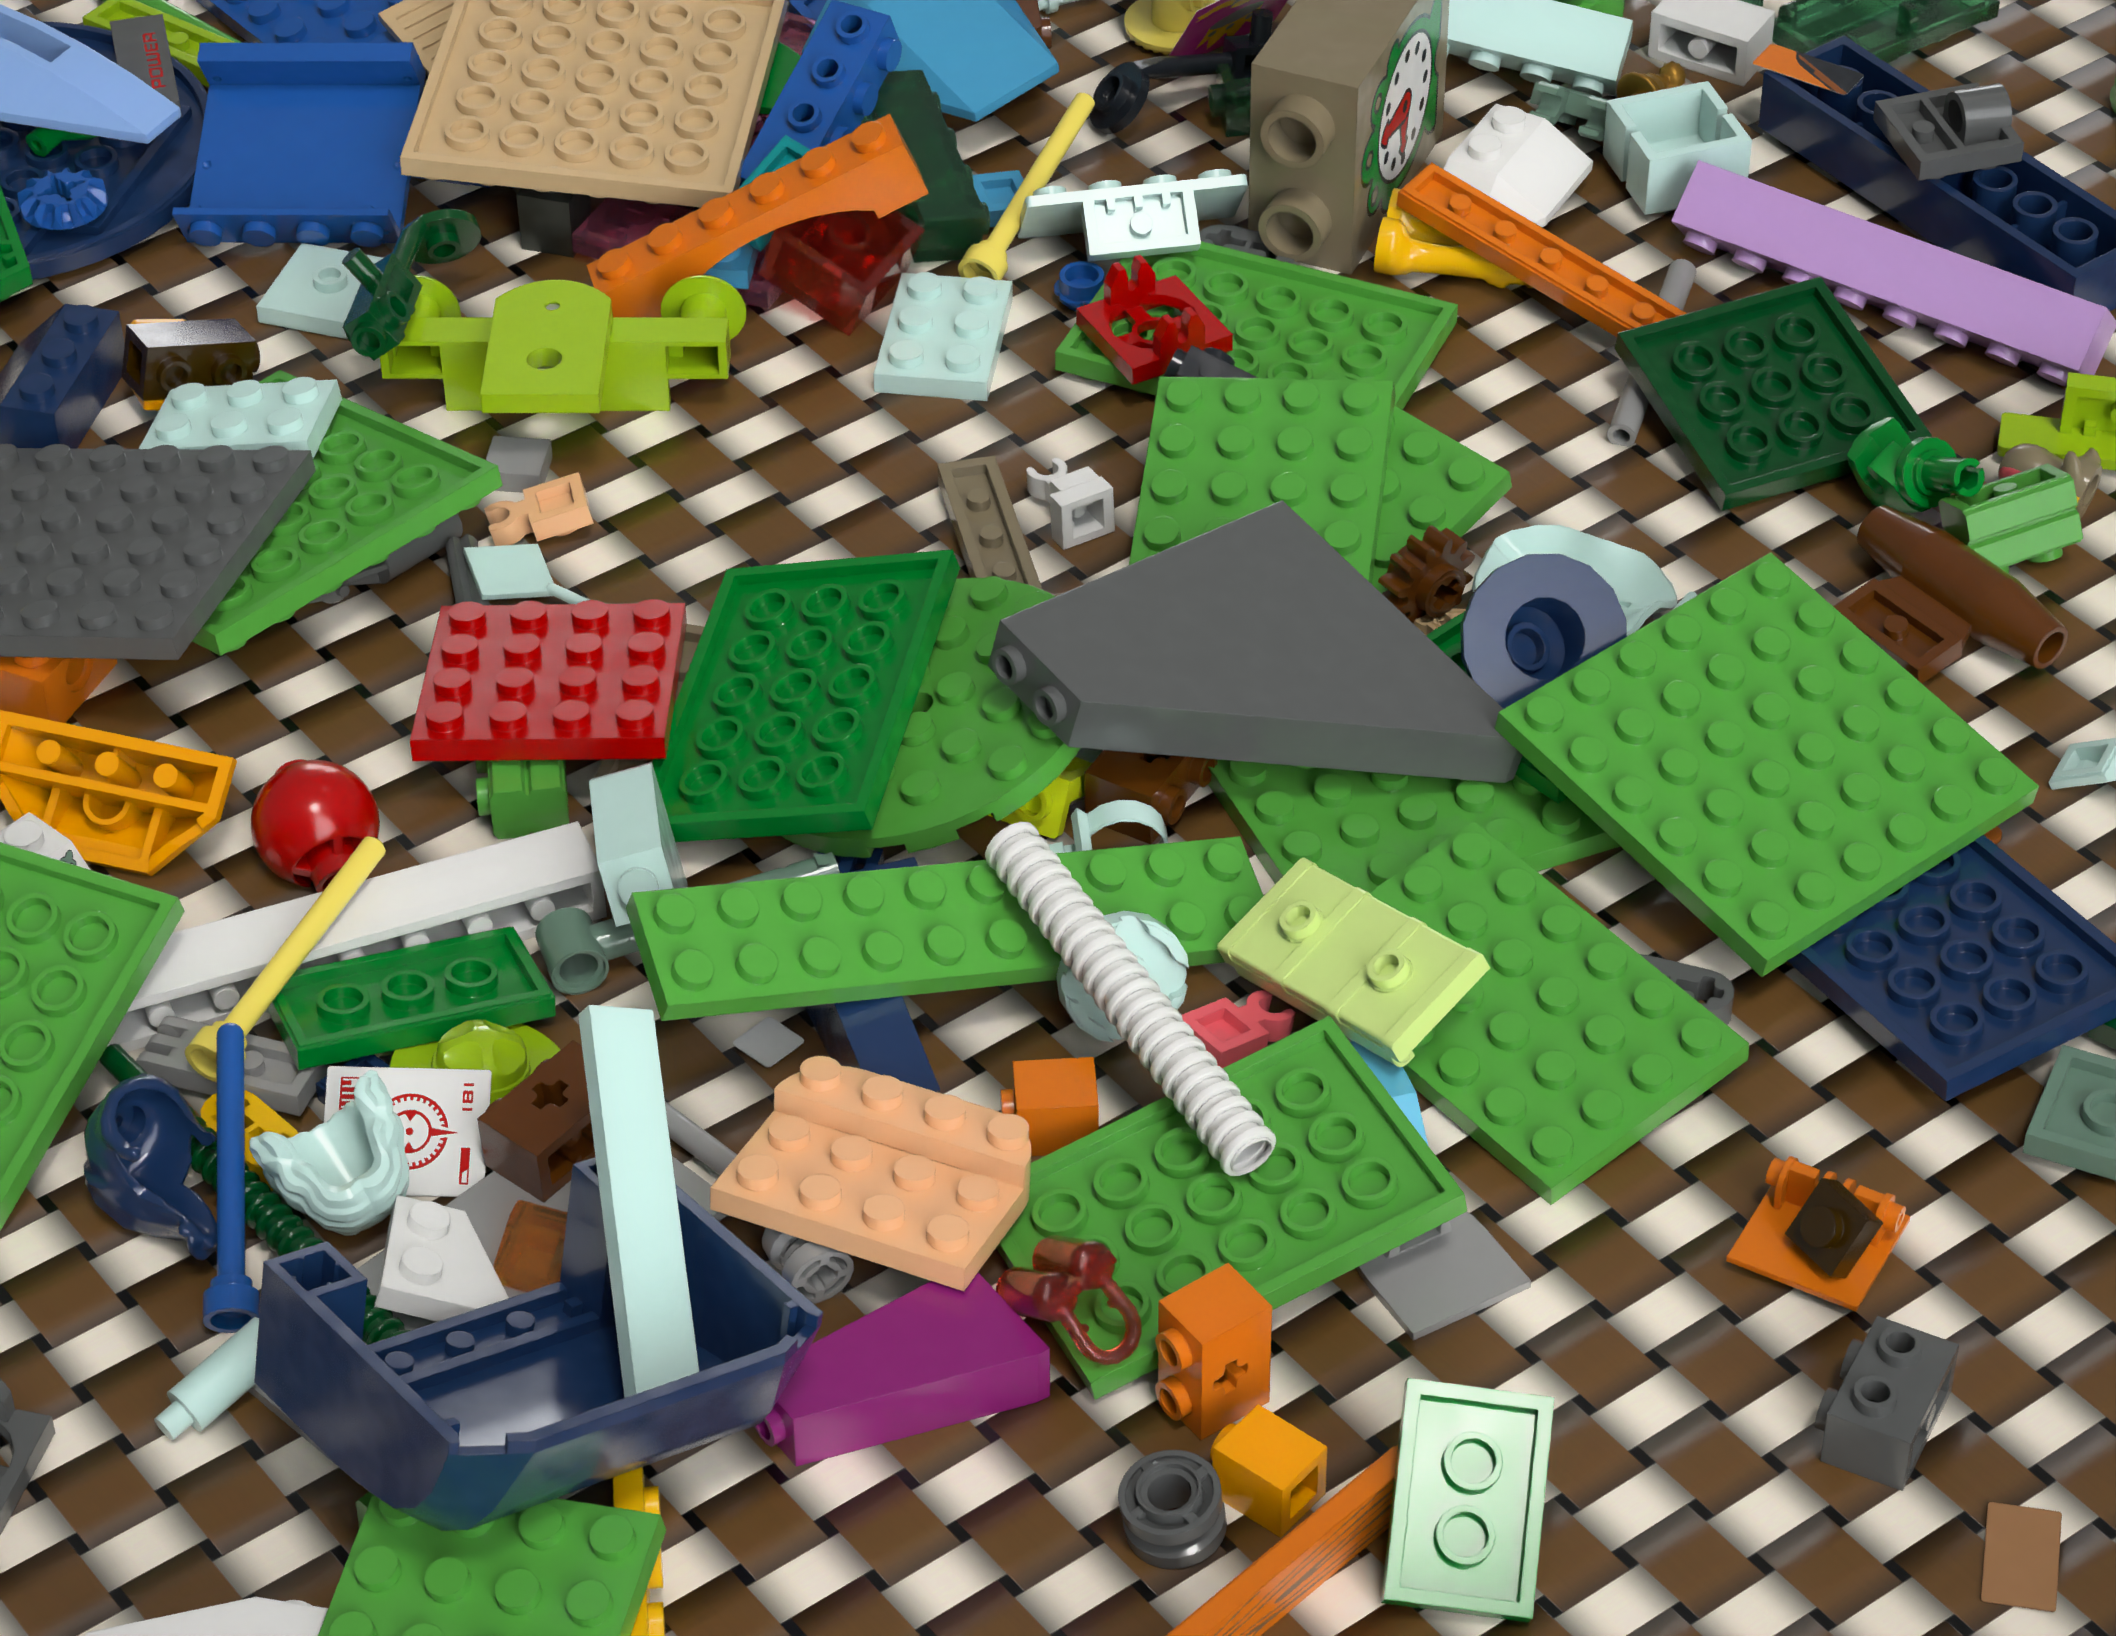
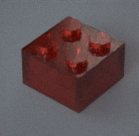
M858 210L811 217L780 227L773 232L757 273L850 336L901 277V273H905L908 270L925 230L897 210L879 219L875 211Z

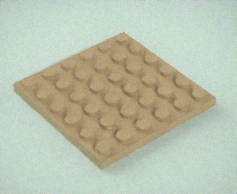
M455 0L400 156L401 175L424 177L429 180L442 179L479 183L484 186H507L534 189L539 192L553 191L589 195L594 198L608 197L644 201L650 204L664 203L701 208L709 200L723 197L737 190L740 186L743 161L750 149L787 12V0Z

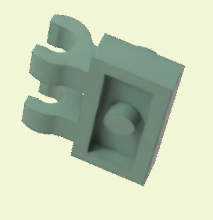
M1540 81L1535 82L1530 103L1539 106L1536 111H1530L1529 114L1545 118L1553 126L1557 121L1576 125L1578 117L1587 119L1588 121L1585 126H1579L1578 134L1597 141H1603L1608 99L1554 83Z

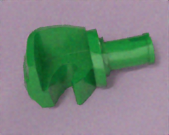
M1891 417L1878 421L1862 431L1854 440L1847 454L1848 463L1855 480L1872 505L1876 507L1886 505L1903 513L1924 512L1932 507L1939 506L1938 502L1940 499L1951 494H1958L1963 497L1974 496L1980 491L1985 480L1984 469L1976 468L1980 464L1978 460L1969 457L1957 458L1952 447L1946 441L1937 437H1919L1911 441L1900 423Z

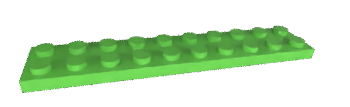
M1240 836L1056 853L1060 858L1061 864L1068 868L1072 878L1079 882L1083 892L1093 900V905L1103 915L1120 911L1149 914L1166 925L1175 934L1187 953L1189 966L1225 963L1217 949L1218 943L1264 896ZM986 860L632 892L626 905L629 921L661 1021L1057 980L1056 976L1061 961V955L1054 951L1050 941L1041 934L1039 926L1031 921L1028 912L1021 908L1018 899L1008 891L1007 884L998 878L996 870L991 868Z

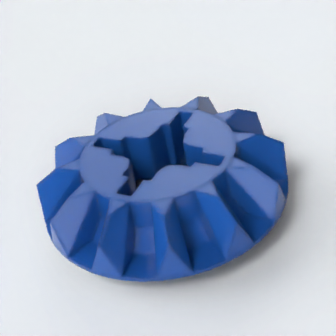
M68 167L59 173H52L46 170L43 178L27 180L26 188L17 193L21 217L35 227L48 230H69L85 225L99 217L108 204V195L103 179L92 177L89 170L72 173Z

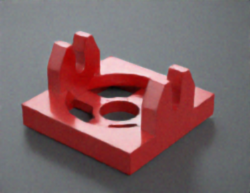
M1140 254L1133 258L1131 279L1129 281L1126 269L1119 262L1113 263L1104 280V299L1076 308V324L1132 385L1165 374L1177 348L1186 352L1189 351L1191 345L1201 350L1212 347L1225 353L1233 350V334L1176 275L1156 281L1155 272ZM1166 305L1178 309L1182 315L1171 318L1169 314L1161 317H1151L1146 311ZM1126 318L1133 325L1132 332L1119 337L1115 336L1112 332V323ZM1155 330L1153 341L1139 336L1144 331Z

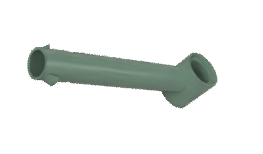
M832 852L826 854L813 853V858L730 883L837 874L840 871ZM574 907L561 908L549 913L539 922L535 931L536 941L554 987L558 991L569 995L583 994L597 988L608 975V960L639 951L630 923L616 927L614 919L611 918L593 924L587 912Z

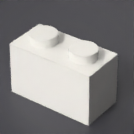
M1662 0L1651 12L1648 57L1666 63L1674 61L1685 67V69L1744 87L1761 68L1754 65L1753 61L1772 44L1775 11L1740 0Z

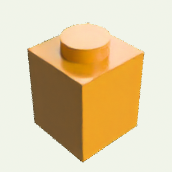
M1259 1404L1238 1424L1230 1423L1225 1426L1213 1442L1210 1459L1220 1480L1223 1502L1280 1538L1326 1494L1327 1446Z

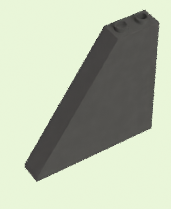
M1283 500L1001 619L988 667L995 673L997 678L1007 685L1035 713L1039 721L1048 726L1068 747L1506 783L1514 779L1523 756L1495 730L1498 712L1503 710V708Z

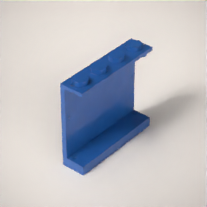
M413 42L200 43L197 62L209 83L194 182L190 206L173 207L172 216L187 242H195L198 245L209 247L217 246L221 242L248 243L258 247H268L274 243H306L317 246H325L328 243H355L363 247H377L381 243H396L404 228L411 176L401 175L400 156L423 93L426 74Z

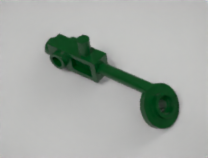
M442 209L422 214L402 229L393 252L374 264L359 247L353 249L344 257L342 264L361 283L342 327L356 352L375 361L400 344L405 337L404 331L408 321L415 312L416 308L414 306L423 286L410 272L413 262L441 264L457 260L470 253L479 244L481 239L479 223L475 216L458 209Z

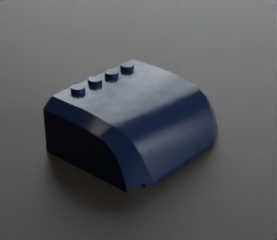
M596 1157L573 1164L559 1282L369 1345L362 1341L368 1279L328 1241L263 1261L254 1383L337 1466L392 1508L441 1531L469 1530L759 1425L772 1411L802 1363L821 1326L823 1312L676 1185L699 1372L624 1398Z

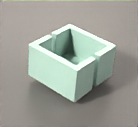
M1709 81L1607 100L1603 156L1621 182L1626 181V189L1644 215L1667 213L1677 209L1698 160L1747 178L1749 176L1752 139L1732 113L1727 114L1728 107Z

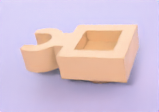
M579 472L523 489L525 500L518 502L499 501L484 508L490 524L488 528L495 546L513 545L526 534L533 532L538 542L554 536L569 535L579 528L594 524L586 490Z

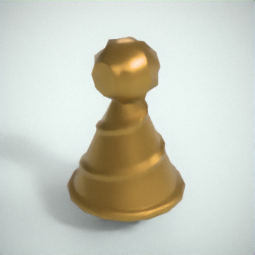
M1671 61L1664 63L1659 69V74L1626 73L1618 81L1616 88L1617 98L1682 86L1686 78L1685 67Z

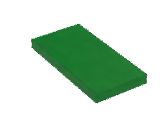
M511 926L296 970L267 1008L298 1070L440 1041L441 1037L450 1029L469 1020H486L506 1027L556 1016L555 996L515 928Z

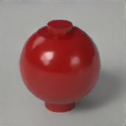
M298 759L283 764L263 785L252 808V840L258 855L265 865L274 874L289 883L310 887L311 882H313L317 893L325 890L365 837H375L377 839L379 837V811L370 789L354 772L330 761Z

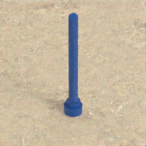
M225 1023L218 1029L216 1035L217 1276L211 1279L210 1288L206 1289L203 1293V1324L208 1329L216 1332L236 1333L254 1317L259 1318L260 1293L253 1287L252 1279L245 1275L244 1032L235 1023Z

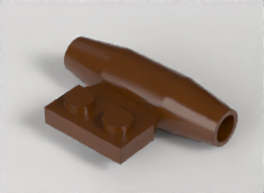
M1886 505L1872 510L1861 523L1857 534L1858 544L1891 578L1880 581L1873 578L1833 607L1920 683H1925L1959 659L1969 637L2038 669L2048 667L2062 653L2068 640L2067 628L2019 580L1947 531Z

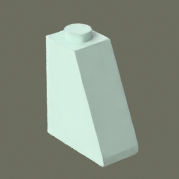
M652 762L589 780L597 864L616 927L630 923L626 905L632 892L685 888L688 886Z

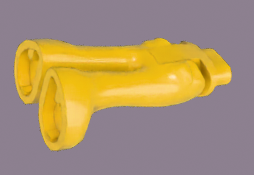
M1393 189L1387 217H1383L1379 228L1374 257V272L1388 275H1406L1413 272L1445 274L1482 279L1498 288H1506L1508 285H1525L1527 288H1533L1396 206L1398 191L1401 189Z

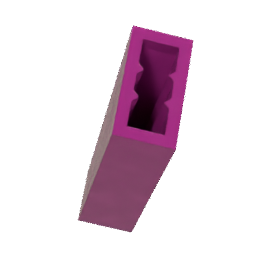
M979 1273L976 1274L965 1291L930 1281L812 1343L802 1363L772 1411L759 1425L755 1426V1429L768 1446L772 1447L777 1444L797 1467L1037 1403L1050 1396V1348Z

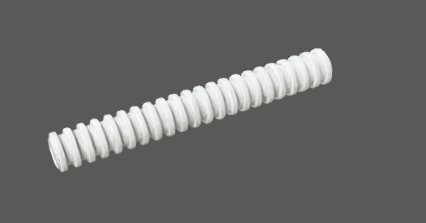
M1018 822L1002 829L992 838L987 846L985 858L988 865L996 870L998 878L1007 884L1008 891L1018 899L1021 908L1028 912L1031 921L1039 926L1041 934L1050 941L1054 951L1061 955L1064 964L1072 969L1074 977L1083 983L1084 990L1094 998L1097 1007L1105 1012L1106 1019L1116 1027L1120 1037L1128 1042L1129 1049L1139 1056L1140 1063L1150 1071L1152 1079L1162 1086L1163 1093L1173 1101L1175 1109L1185 1116L1186 1123L1196 1131L1198 1139L1208 1146L1209 1153L1220 1162L1221 1169L1229 1176H1240L1260 1167L1274 1150L1276 1137L1273 1131L1264 1126L1262 1117L1253 1111L1251 1103L1241 1096L1237 1085L1229 1081L1227 1072L1218 1066L1216 1058L1206 1051L1205 1044L1194 1035V1030L1191 1026L1183 1021L1181 1013L1172 1007L1170 999L1160 992V987L1156 981L1149 978L1146 968L1139 964L1135 954L1127 949L1124 940L1115 933L1114 927L1104 919L1103 913L1093 905V900L1083 892L1079 882L1072 878L1068 868L1061 864L1057 854L1050 850L1047 841L1039 836L1036 827L1030 822Z

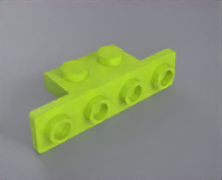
M2068 372L2061 419L2009 412L2002 413L1997 455L2004 457L2008 450L2023 443L2043 447L2061 459H2064L2069 451H2073L2079 457L2084 455L2090 448H2094L2100 456L2102 469L2116 470V378Z

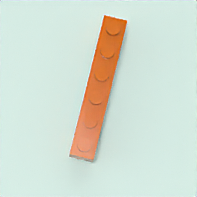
M889 113L875 121L861 124L853 132L823 147L811 149L803 157L773 172L759 175L751 183L723 197L709 200L700 209L672 223L659 225L650 234L622 248L612 249L603 254L598 260L586 266L593 287L611 298L613 317H661L663 297L673 284L686 277L704 275L723 258L764 234L800 220L836 212L875 211L879 219L929 194L909 148Z

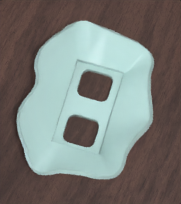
M1534 525L1511 530L1498 536L1485 552L1474 575L1472 585L1474 592L1494 569L1524 555L1562 554L1590 565L1614 589L1626 617L1627 636L1639 630L1649 616L1672 609L1677 605V595L1673 584L1665 576L1661 568L1646 554L1562 525Z

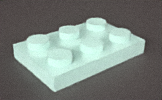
M930 272L916 274L901 273L873 374L874 392L988 401L1013 300L1012 281L993 280L983 276L973 278L940 276Z
M298 377L288 382L259 383L256 380H243L232 385L204 386L200 383L181 385L170 390L139 449H151L160 445H173L178 449H206L216 445H226L231 447L232 450H259L268 446H283L287 450H311L312 457L314 458L342 401L337 379L315 380L311 377Z

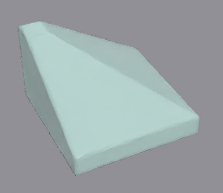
M2116 738L2070 744L2048 782L2051 789L2116 781Z

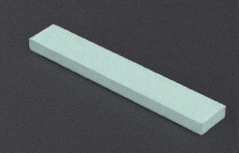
M588 1005L578 1014L624 1398L695 1374L699 1372L654 1013L651 1009Z

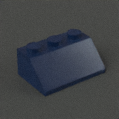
M64 304L20 342L0 373V444H12L16 448H44L53 444H64L70 448L79 447L122 377L125 343L119 311L94 308L90 305Z

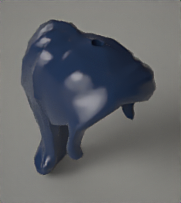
M145 1073L123 1080L108 1092L88 1119L84 1130L87 1160L83 1165L86 1177L85 1184L96 1206L123 1228L154 1237L187 1242L189 1253L195 1259L205 1260L213 1252L217 1251V1223L211 1210L200 1195L183 1185L192 1162V1135L202 1145L206 1146L214 1143L217 1137L212 1132H207L198 1123L178 1088L167 1080Z

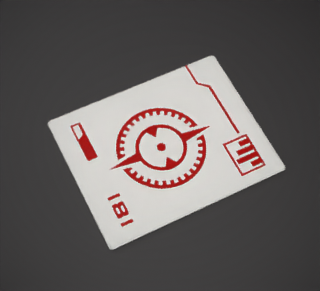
M328 1067L324 1123L330 1120L333 1114L340 1111L347 1102L354 1101L355 1085L359 1077L363 1076L367 1071H377L378 1076L385 1084L388 1094L393 1101V1111L400 1117L404 1127L405 1155L409 1164V1187L406 1196L458 1197L485 1178L486 1165L477 1118L485 1113L490 1105L492 1077L490 1070Z

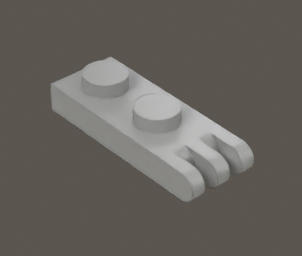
M166 1016L158 1026L157 1034H154L146 1044V1051L140 1053L136 1062L148 1074L162 1077L175 1087L209 1095L217 1093V1082H213L195 1071L185 1056V1049L203 1026H208L209 1024L175 1016ZM248 1034L245 1037L247 1047L245 1048L246 1059L244 1061V1090L256 1095L273 1110L301 1116L316 1092L315 1083L326 1076L328 1065L298 1070L284 1042Z

